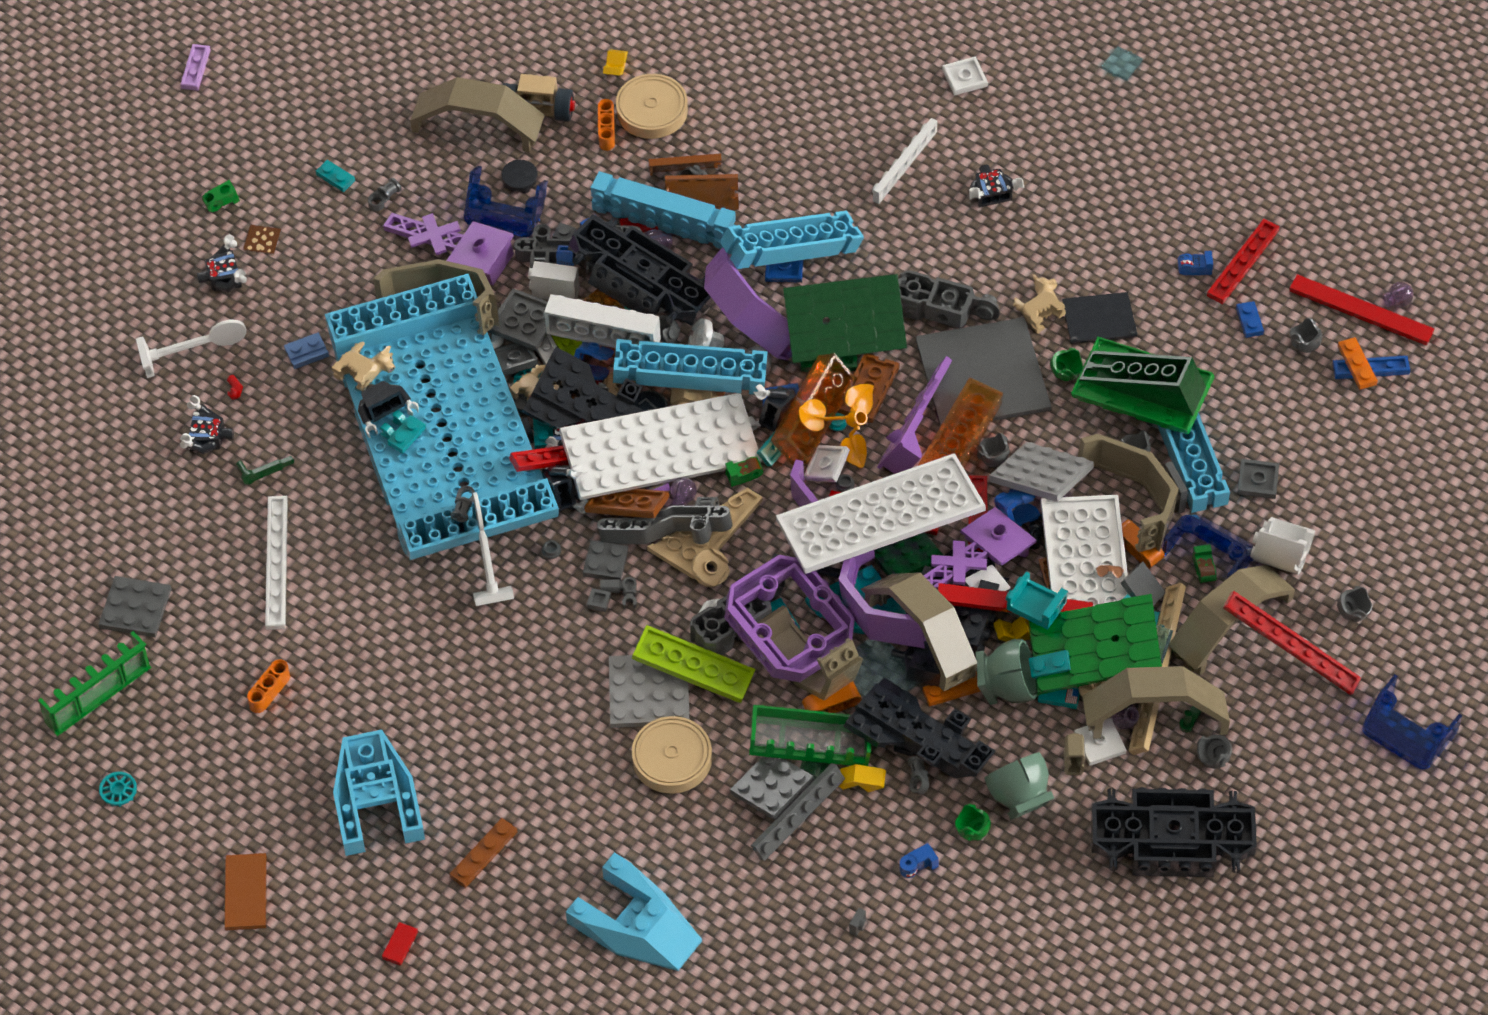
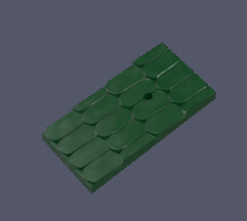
M898 274L783 288L793 363L907 348ZM825 317L830 319L829 324L824 323Z

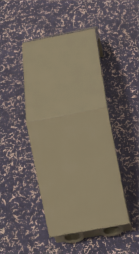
M456 77L420 93L410 122L412 132L419 133L423 120L448 110L490 116L498 119L519 134L522 139L523 151L530 152L531 147L535 146L544 114L506 85Z
M437 259L383 269L373 278L376 298L379 299L469 274L478 297L473 301V305L477 307L475 320L479 322L480 326L477 333L485 335L493 326L500 327L496 296L483 269Z
M1100 434L1081 438L1078 457L1094 461V467H1099L1142 484L1160 508L1161 514L1140 520L1142 527L1137 535L1139 538L1138 544H1135L1138 552L1155 547L1160 552L1173 517L1179 490L1177 485L1151 452Z
M1268 565L1236 571L1197 604L1168 646L1172 649L1174 656L1184 661L1191 671L1196 672L1199 676L1206 671L1209 655L1226 632L1239 621L1238 618L1223 609L1232 591L1237 592L1256 606L1266 599L1280 597L1287 604L1293 600L1295 589Z
M921 573L891 574L861 589L865 593V601L871 608L877 604L882 606L883 603H887V599L893 597L919 624L940 670L939 687L943 691L976 675L977 660L954 606Z
M782 605L757 622L758 624H767L771 628L772 635L770 639L787 660L804 651L808 639L794 624L787 607ZM847 638L846 642L841 646H835L834 650L831 649L829 654L817 659L820 670L801 682H792L799 688L822 700H826L855 680L863 658L858 655L853 640Z
M1183 666L1126 668L1082 696L1088 730L1092 731L1093 739H1101L1103 722L1133 703L1179 701L1187 702L1217 719L1220 735H1228L1230 719L1224 691Z

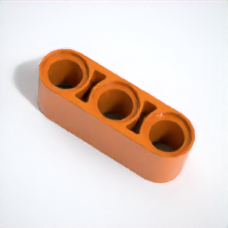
M602 99L598 103L599 147L604 151L612 150L615 147L614 104L609 99Z
M1127 519L1122 523L1124 548L1140 563L1144 562L1147 568L1150 569L1165 557L1164 551L1161 548L1159 552L1155 547L1138 552L1135 544H1138L1139 538L1137 535L1141 529L1131 520Z
M278 659L272 662L248 692L247 699L252 712L261 713L266 710L289 681L290 672L285 660Z
M852 681L826 700L811 694L802 700V704L805 710L837 713L858 705L862 697Z

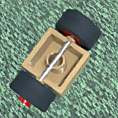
M521 74L519 85L502 84L509 87L542 112L544 116H553L557 121H570L572 113L575 111L573 90L557 89L556 77Z

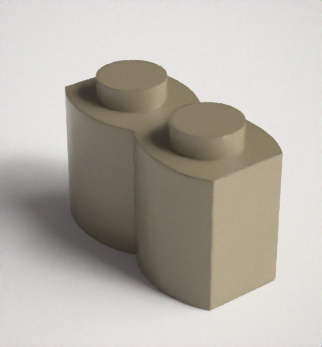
M1071 733L1064 739V772L1066 775H1082L1085 763L1084 736L1078 733Z

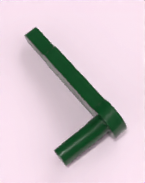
M288 456L253 470H247L241 460L236 463V466L242 474L241 479L243 483L249 485L258 479L293 464L294 459L292 456Z
M1194 706L1190 710H1185L1184 718L1179 722L1180 730L1185 733L1191 732L1203 711Z

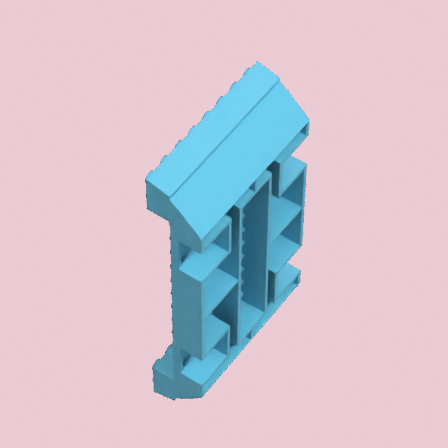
M469 274L325 314L336 361H339L345 352L351 351L355 343H365L359 354L367 358H373L387 346H391L389 353H393L392 363L395 365V369L391 373L380 372L370 384L376 385L381 381H386L389 384L402 386L410 396V401L416 402L419 406V412L416 409H411L413 416L426 424V429L403 454L389 446L387 443L388 439L380 434L382 432L380 427L384 423L389 424L394 431L400 427L392 422L394 419L392 417L393 413L376 422H371L376 426L378 435L375 430L369 431L371 438H369L365 431L366 424H363L358 412L359 402L363 399L362 391L356 388L358 383L354 381L350 373L344 375L343 383L345 388L347 387L354 405L355 417L386 504L390 505L402 549L410 560L479 540V526L474 503L468 509L467 521L458 522L451 518V512L455 509V498L458 490L461 488L459 486L461 482L469 483L467 486H471L477 492L484 531L487 537L558 517L559 508L548 479L543 478L540 469L517 472L509 459L512 452L532 450L488 332L485 335L477 333L480 326L479 322L475 320L477 307L473 305V301L478 297ZM425 365L424 368H422V369L416 368V367ZM422 379H430L428 383L421 382ZM429 393L436 394L433 398L426 397ZM405 404L404 407L398 410L408 418L407 405ZM433 408L441 409L439 412L436 413L431 411ZM441 422H444V423L447 424V425L444 426V427H438V426H437V424H438V423H441ZM445 437L452 438L449 442L442 441ZM450 452L457 453L455 457L448 456ZM456 467L463 468L460 472H455L453 469ZM465 492L461 497L470 498L472 494Z

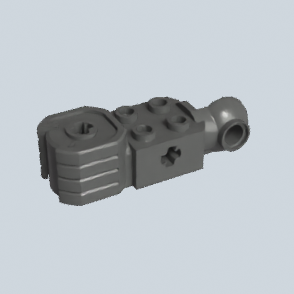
M911 270L900 273L899 287L903 317L913 320L924 318L957 328L966 325L970 314L984 320L999 318L1000 309L997 299L992 295L984 294L982 297H976L971 286L938 277L934 280L928 275Z
M785 580L778 584L776 593L771 600L777 598L782 593L786 583ZM727 596L718 600L717 606L708 607L693 616L690 622V642H695L697 646L720 655H724L733 649L735 637L739 641L742 640L724 618ZM758 597L744 605L756 622H759L772 612L771 602L760 600Z

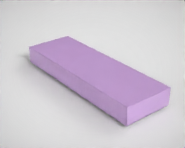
M192 44L180 84L181 89L199 90L209 57L210 46Z

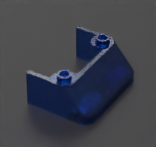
M477 166L471 170L464 210L465 222L471 225L474 221L513 233L515 236H531L544 208L548 181L544 180L538 184L535 196L530 197L526 201L525 208L491 201V189L486 185L479 184L482 166Z
M1198 514L1180 517L1164 538L1163 551L1165 557L1183 533H1191L1227 553L1229 558L1236 562L1228 572L1227 579L1239 569L1247 568L1253 560L1250 557L1253 549L1251 543Z
M1394 674L1375 699L1363 722L1362 731L1367 737L1415 767L1428 769L1457 734L1462 715L1458 714L1449 727L1435 722L1430 724L1425 730L1393 710L1397 702V698L1393 693L1398 678Z

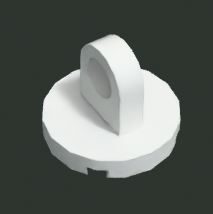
M700 318L695 322L692 327L694 332L693 335L689 336L688 345L720 348L724 346V336L713 331L710 320Z

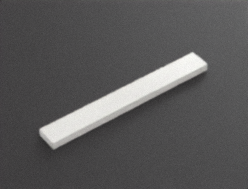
M287 496L268 497L266 630L286 629Z

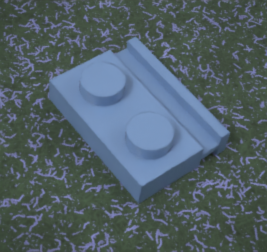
M319 332L284 345V349L294 369L329 357L328 350H326Z

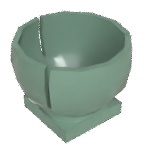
M1012 639L1000 644L990 656H987L984 651L976 652L977 685L990 705L998 703L997 697L1010 703H1026L1037 697L1036 682L1031 677L1028 659L1032 657V653L1028 644L1023 639Z
M1040 752L1019 759L1021 764L1016 760L984 777L987 788L994 799L1010 809L1007 813L1010 821L1046 806L1054 799L1052 791L1047 792L1049 773L1046 762Z

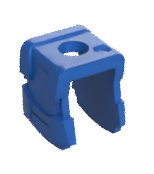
M583 342L576 349L574 357L584 361L585 354L599 360H609L612 358L614 350L600 346L597 343ZM590 365L594 380L600 381L608 377L610 370L607 367Z
M1011 488L1008 493L1002 492L994 498L995 507L1019 526L1028 521H1034L1040 516L1039 510L1029 504V502L1034 501L1035 495Z

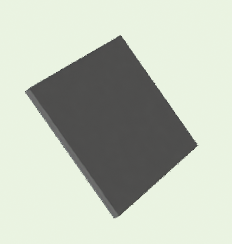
M1025 317L916 336L915 340L927 383L938 364L946 356L952 360L932 396L941 430L1051 411V403Z

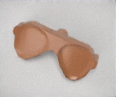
M1100 565L1096 567L1100 577H1104L1111 571L1116 578H1120L1124 572L1120 566Z

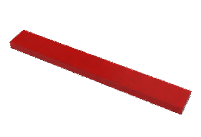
M1298 274L1289 289L1292 293L1426 346L1435 328Z
M938 583L937 590L954 606L1011 612L1006 610L1007 601L1005 598L1008 593L1007 591ZM1067 599V603L1061 612L1092 607L1093 602Z
M1232 591L1223 606L1224 610L1349 695L1354 693L1362 677L1237 592Z

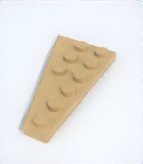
M746 488L720 505L729 508L733 526L728 531L712 532L710 540L705 544L699 545L694 543L691 531H676L670 536L662 537V540L658 543H652L647 546V550L687 576L695 579L691 571L694 557L705 549H716L719 551L762 503L763 497Z

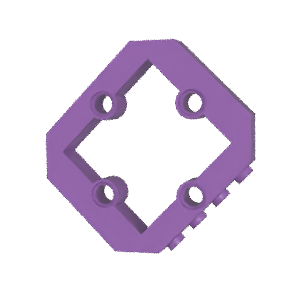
M784 555L776 556L731 584L727 594L724 616L725 620L772 677L801 682L821 669L817 661L819 657L823 658L830 653L831 649L834 650L835 646H841L846 642L847 638L852 640L855 620L851 610L843 605L840 597L833 593L827 581L819 576L817 570L805 574L797 558ZM791 576L810 599L811 607L816 611H820L835 631L826 637L821 634L810 635L804 651L787 660L770 639L772 635L771 628L764 623L758 624L744 605L757 597L763 601L771 600L776 593L778 584Z

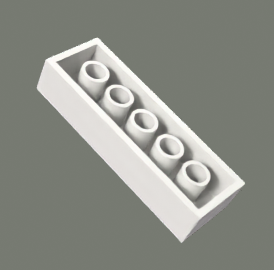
M552 294L544 311L546 334L588 343L593 342L616 348L617 339L632 340V344L639 345V341L660 342L661 339L659 316L653 314H644L634 310H625L615 306L610 307Z

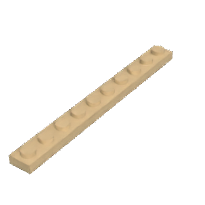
M1182 583L1166 587L1157 625L1162 667H1168L1172 649L1168 644L1176 633L1186 586ZM1160 702L1139 703L1129 747L1131 754L1136 755L1149 751Z

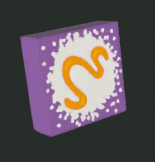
M668 483L646 488L648 490L670 491Z

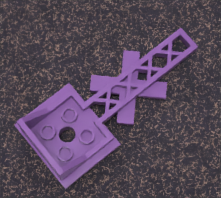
M391 213L383 225L384 231L407 237L411 248L426 243L433 246L436 255L445 253L447 250L452 251L446 261L483 269L490 285H494L514 255L511 240L514 237L513 233L474 221L464 235L457 233L461 231L458 221L438 227L433 213L423 216V222ZM394 221L401 223L399 225L392 226ZM411 227H416V228H417V229H414V230H411V231L406 230V229L411 228Z
M946 356L938 364L927 386L917 396L916 404L904 419L905 424L886 437L891 443L877 468L881 469L884 466L896 474L911 469L921 459L922 453L915 431L923 418L924 410L952 362L949 357Z
M994 507L961 529L960 533L971 543L970 545L965 547V541L953 540V556L931 555V566L936 568L925 574L924 577L936 589L938 583L949 584L952 581L953 584L965 585V573L970 569L987 570L986 558L989 557L997 565L1000 564L1002 566L1017 555L1027 557L1030 546L1035 544L1037 540ZM979 547L984 552H974V550ZM934 577H943L942 580H933Z

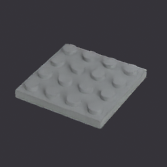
M1026 442L989 475V482L1058 502L1094 468V461L1087 460L1084 457H1076L1067 452H1059L1049 447H1042L1032 442Z
M632 655L609 656L611 728L644 727L653 720L668 716L683 717L690 720L687 681L632 659Z

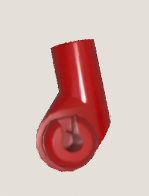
M230 375L227 378V382L232 388H230V392L228 391L227 394L231 399L236 400L241 396L243 385L234 375Z

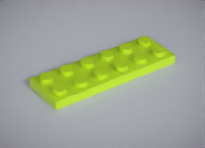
M646 625L632 655V659L738 703H742L756 670Z

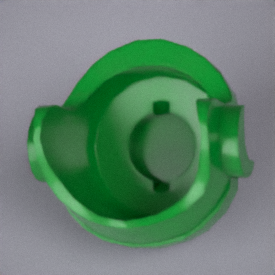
M1075 348L1057 351L1050 361L1052 373L1056 378L1063 381L1076 379L1083 369L1080 352Z
M966 804L956 818L955 826L962 838L968 841L982 840L989 832L991 821L985 811L977 809L974 804Z

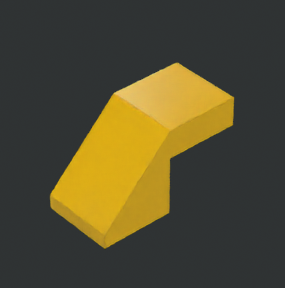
M608 50L607 62L603 66V74L621 76L624 72L628 51Z
M1020 617L1013 623L998 619L994 622L998 639L1005 642L1012 639L1030 640L1029 620Z
M857 764L840 769L845 778L838 786L842 790L858 785L867 792L884 788L885 769Z

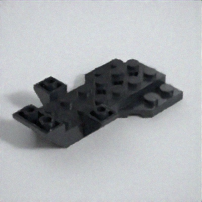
M555 347L522 413L557 430L572 424H583L644 412V410L633 405L642 386L625 378L617 394L614 395L596 385L588 363ZM555 384L559 385L558 390L554 389ZM572 393L576 395L574 399L570 397ZM588 402L593 404L591 408L587 406Z
M884 677L860 701L855 711L844 724V728L876 748H885V745L904 747L916 754L921 760L953 778L977 776L996 752V750L980 740L974 744L962 736L971 721L970 717L954 708L945 719L944 724L921 711L917 697Z

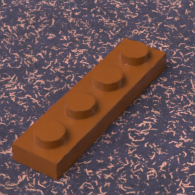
M501 818L451 871L450 878L466 889L517 834V828Z

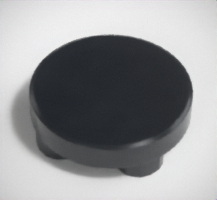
M513 160L507 163L501 172L504 188L524 194L530 192L538 180L537 168L527 160Z

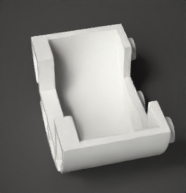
M1271 517L1268 522H1264L1259 532H1255L1252 543H1255V546H1253L1250 557L1253 558V561L1299 575L1309 553L1315 530Z

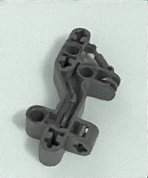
M538 224L534 228L533 238H519L515 241V257L520 262H530V268H533L534 261L557 263L556 251L558 246H569L571 238L551 239L550 227L546 224ZM615 225V227L621 230L622 233H624L630 227ZM633 226L634 228H636V229H638L639 231H641V229H640L639 227ZM586 261V274L589 275L594 265Z
M697 497L695 506L673 505L664 509L661 508L655 518H628L630 516L619 515L617 518L601 519L597 523L601 542L613 544H648L676 531H691L694 543L701 545L710 540L712 532L728 531L733 526L729 508L719 506L718 497Z

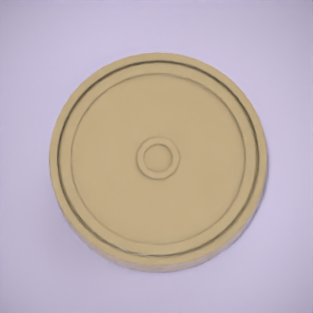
M644 74L627 81L617 94L616 114L618 121L626 131L637 137L656 139L668 136L677 131L687 118V94L676 80L665 75Z
M668 716L653 720L646 724L634 739L632 745L634 771L641 782L655 791L669 794L688 791L699 785L711 768L712 747L710 739L701 726L689 719Z

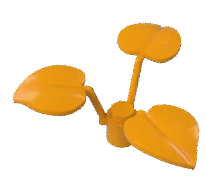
M859 384L847 390L845 403L851 409L850 413L846 416L824 417L826 408L817 399L808 400L800 406L798 410L800 421L811 431L822 430L824 428V420L845 419L849 426L854 427L849 433V438H844L840 446H847L850 449L846 462L858 468L864 467L867 456L866 441L862 435L853 434L860 429L859 426L867 422V414H869L873 405V385Z

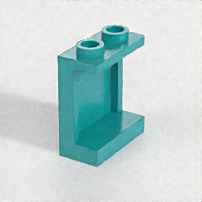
M1025 572L1023 577L1020 576L1017 579L1013 591L1010 590L1005 598L1007 601L1006 610L1048 630L1067 603L1068 590L1061 588L1056 593L1031 581L1030 573Z

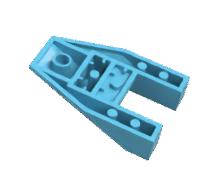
M383 730L343 737L333 795L345 855L366 852L357 809L396 801L405 844L425 840L413 777Z
M614 852L602 867L603 879L632 896V901L620 916L614 920L577 897L566 911L567 923L616 955L679 971L702 942V938L661 889L631 862Z

